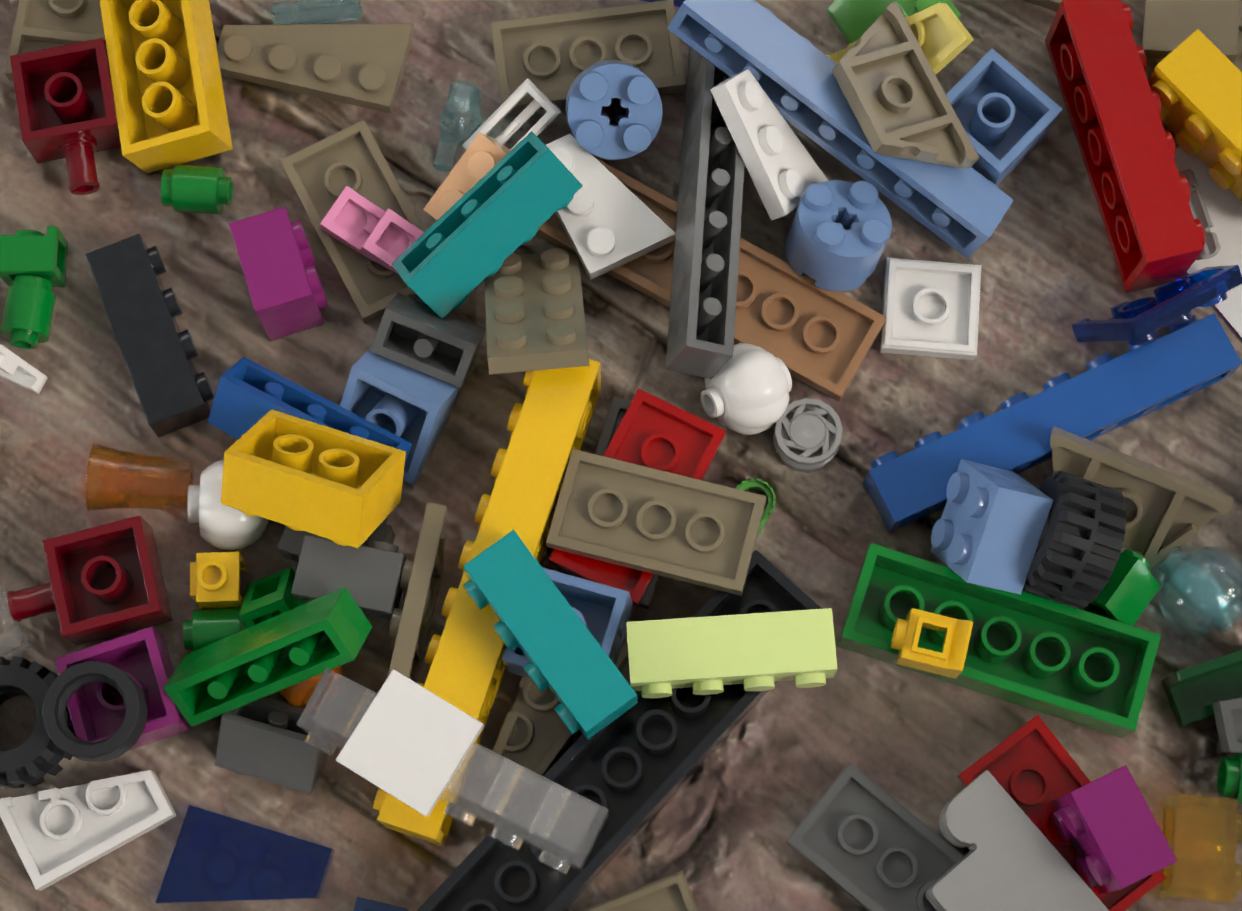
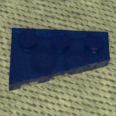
M1239 266L1205 267L1156 288L1153 291L1155 298L1146 297L1132 302L1126 301L1110 308L1113 315L1112 318L1107 320H1090L1086 318L1074 323L1072 328L1077 342L1128 341L1130 346L1149 342L1158 336L1156 330L1159 328L1186 322L1193 317L1191 311L1194 309L1212 306L1228 298L1226 292L1242 284Z
M189 805L155 903L319 899L335 850Z

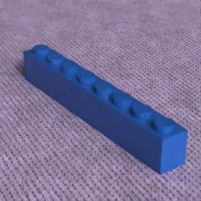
M1215 313L1198 320L1196 315L1188 316L1170 327L1172 333L1159 339H1156L1154 334L1146 335L1127 347L1129 352L1115 359L1111 353L1102 355L1089 362L1085 366L1087 371L1073 378H1071L1068 372L1058 375L1047 381L1043 385L1044 391L1031 397H1028L1026 392L1014 395L1000 404L1002 410L985 417L983 412L972 414L957 424L959 430L943 437L940 431L933 432L914 443L915 450L901 456L898 455L897 451H892L872 461L870 464L872 469L868 471L864 484L888 532L891 533L945 508L947 484L952 474L957 472L961 459L1019 474L1052 459L1050 436L1054 426L1091 441L1229 378L1240 367L1242 362Z

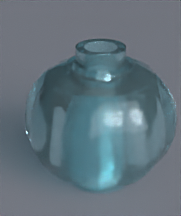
M1204 546L1185 554L1178 548L1159 567V570L1164 574L1158 594L1159 605L1163 616L1178 631L1190 635L1203 636L1215 628L1219 633L1224 634L1242 617V562L1230 551L1217 546Z

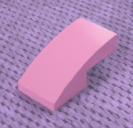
M347 185L319 226L321 230L346 246L395 273L397 271L391 264L424 233L388 208L385 212Z

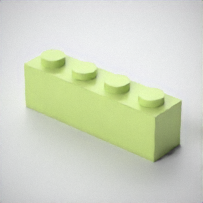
M832 608L626 622L630 686L634 691H641L642 698L672 696L673 688L692 687L693 694L695 695L718 694L724 692L723 685L744 684L745 691H766L774 689L776 681L795 680L797 688L820 687L826 685V678H834L838 669Z

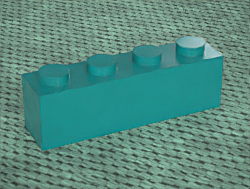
M531 131L391 265L403 281L443 319L451 310L460 307L468 298L469 293L486 277L495 274L503 265L504 260L521 244L530 241L545 221L556 211L565 208L573 199L574 194L583 185Z
M514 530L463 565L469 581L463 585L466 592L480 610L489 605L500 620L493 625V628L510 651L519 646L530 662L523 668L539 691L543 692L549 687L561 704L555 707L554 711L571 734L580 729L588 740L638 703L637 694Z

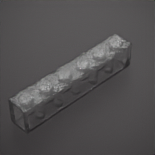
M326 668L296 724L308 733L304 742L331 756L336 747L342 750L378 693ZM475 742L439 799L448 804L444 810L445 814L471 827L476 818L495 827L491 837L516 850H519L524 842L542 851L538 861L564 874H567L570 866L580 871L582 870L609 816V809Z

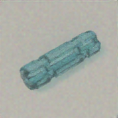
M290 0L274 2L271 5V16L274 25L299 22L300 24H326L337 22V17H343L344 21L359 19L362 17L361 0H296V4L291 5Z

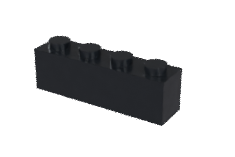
M137 234L85 254L151 429L158 437L209 418L211 410L207 401L214 399V393L205 372L196 374L191 359L199 355L189 330L180 332L175 317L183 313L173 288L164 290L159 275L167 271L156 246L148 248L141 235Z

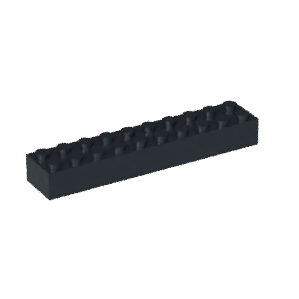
M755 550L752 554L742 596L718 590L693 617L822 608L762 554ZM744 684L723 685L724 692L695 695L693 694L692 687L673 688L672 696L663 698H642L641 691H635L638 703L587 740L584 734H582L417 911H566L769 690L745 691Z

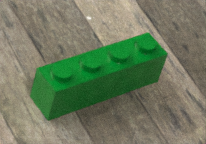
M345 586L186 654L163 688L189 725L193 727L355 660L372 629V625Z

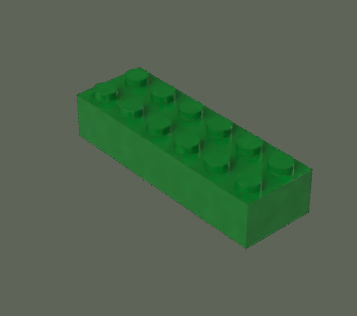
M870 543L864 554L837 647L1100 732L1124 738L1136 730L1161 635L1022 591L1020 595L967 583L949 567ZM912 608L955 619L973 621L963 672L954 679L896 664L899 650L891 648V640L898 618L906 620L907 614ZM922 627L917 647L941 653L946 633Z

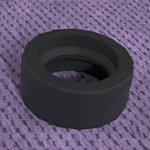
M87 661L70 666L58 675L45 694L42 709L46 733L59 749L82 761L99 763L119 758L135 746L145 729L148 713L144 692L134 678L110 663ZM92 682L108 683L115 687L122 695L125 704L124 721L118 731L108 739L98 742L83 741L74 736L67 726L65 717L67 702L72 694L81 686Z

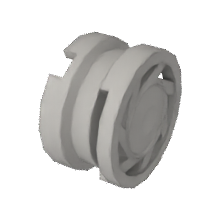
M811 398L793 401L787 406L784 414L775 424L772 440L775 454H778L785 466L794 471L810 473L821 470L831 463L841 443L843 428L838 414L830 405L823 401Z

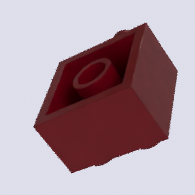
M99 38L10 55L24 145L37 163L66 158L70 183L69 191L72 194L86 195L98 191L100 183L97 178L94 153L121 147L105 40Z
M140 515L42 540L50 582L18 591L7 592L8 607L14 622L57 611L62 636L76 646L173 621L153 529Z

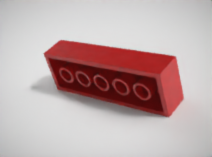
M1062 0L1046 36L1045 43L1125 292L1130 293L1180 281L1203 251L1205 232L1201 221L1193 217L1189 205L1191 198L1189 183L1183 174L1179 175L1174 160L1176 156L1175 141L1172 134L1164 130L1160 118V96L1155 88H1150L1146 76V55L1141 45L1136 46L1131 31L1133 28V18L1130 7L1127 3H1122L1121 0Z

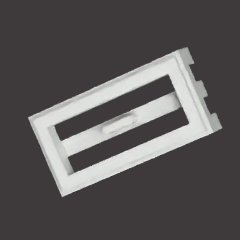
M527 78L462 146L467 150L479 132L488 135L528 93L534 100L496 139L504 145L541 106L547 113L510 150L531 131L538 137L562 111Z

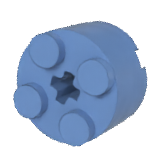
M620 60L599 61L582 71L570 85L565 102L567 121L575 139L588 152L604 159H625L643 152L656 137L662 122V102L656 86L639 68ZM611 98H618L621 107L626 108L624 113L617 114L615 121H609L607 114L601 112L602 106H610Z
M832 180L809 185L800 200L785 240V254L792 269L800 276L804 272L809 277L815 279L814 285L824 290L848 291L861 286L866 281V278L875 270L892 230L890 214L884 203L878 198L877 189L866 181L852 183Z

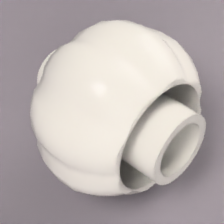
M739 343L734 345L733 357L712 379L705 378L706 390L701 393V403L709 417L717 418L721 424L727 426L730 430L744 435L758 434L771 428L784 414L789 403V392L792 388L791 375L787 366L780 358L775 357L759 346Z
M223 460L213 463L201 473L200 485H189L188 523L199 524L200 536L214 547L223 550L243 549L252 545L261 537L269 519L249 516L241 512V510L221 504Z

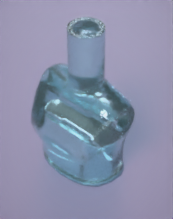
M452 81L449 84L448 98L439 116L441 138L433 167L437 170L450 172L457 147L464 144L481 126L482 116L480 107L482 93L473 84L463 81Z

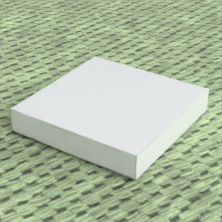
M887 258L885 262L882 315L887 317L881 329L880 353L975 360L978 344L981 265Z
M393 669L336 758V761L428 818L484 728V724Z

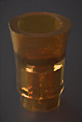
M94 443L90 451L86 474V508L88 511L116 508L169 510L172 507L188 509V487L193 485V463L190 461H174L173 457L118 450Z

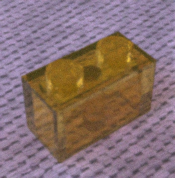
M1179 793L1165 797L1163 835L1173 851L1177 862L1161 869L1166 879L1160 885V899L1213 905L1234 903V894L1238 895L1242 887V868L1240 864H1235L1236 843H1241L1242 813H1237V799Z

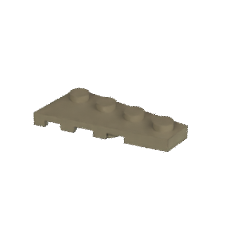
M413 23L224 25L217 45L221 76L391 114L415 29Z

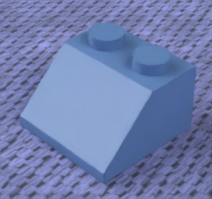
M370 348L351 367L340 406L412 443L404 467L403 480L414 485L449 421L459 387L372 353Z

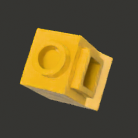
M239 551L196 553V562H190V597L199 605V609L241 607L243 597L240 595V573H248V562Z
M912 608L907 614L906 620L898 618L895 624L891 648L899 650L896 664L956 679L963 672L973 621L955 619ZM922 627L946 633L941 653L917 647Z

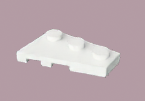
M749 69L731 76L710 89L771 221L785 216L797 208L809 185L828 181Z
M571 134L546 144L583 185L574 194L571 202L565 208L555 213L590 280L675 240L676 233L590 152L584 149Z
M152 770L90 781L87 784L61 789L53 788L38 791V793L0 799V817L35 889L39 891L177 816L155 772Z

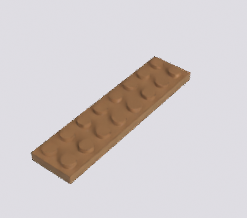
M597 159L676 233L677 202ZM554 213L539 227L536 234L566 251L576 253L556 213ZM740 237L734 344L749 343L765 349L785 363L791 376L839 402L880 333L887 317L840 291H829L815 286V279L809 277L804 272L800 276L792 269L789 263ZM675 240L607 272V274L670 308Z

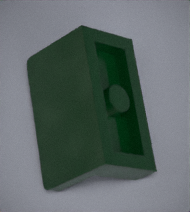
M1242 650L1177 671L1161 681L1179 728L1214 716L1212 702L1242 697Z

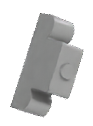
M988 770L976 777L948 801L941 810L939 826L944 838L952 845L962 848L967 847L969 852L927 888L925 896L937 911H1109Z

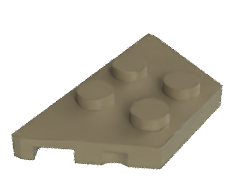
M19 0L4 72L9 81H13L10 55L99 38L105 40L100 1Z
M897 2L891 3L837 63L832 73L874 153L962 169L970 168L979 159V156Z
M1054 426L1051 431L1050 447L1052 448L1053 474L1057 471L1066 472L1119 490L1122 493L1124 503L1126 504V530L1121 552L1124 549H1131L1139 553L1149 562L1148 570L1165 559L1171 549L1183 546L1197 536L1198 529L1219 514L1222 517L1225 516L1233 507V498L1058 427Z
M427 502L414 561L406 559L404 563L400 589H404L405 602L403 609H394L391 618L389 638H393L394 650L388 676L394 669L413 681L416 672L419 671L422 665L443 572L446 532H442L447 515V506Z

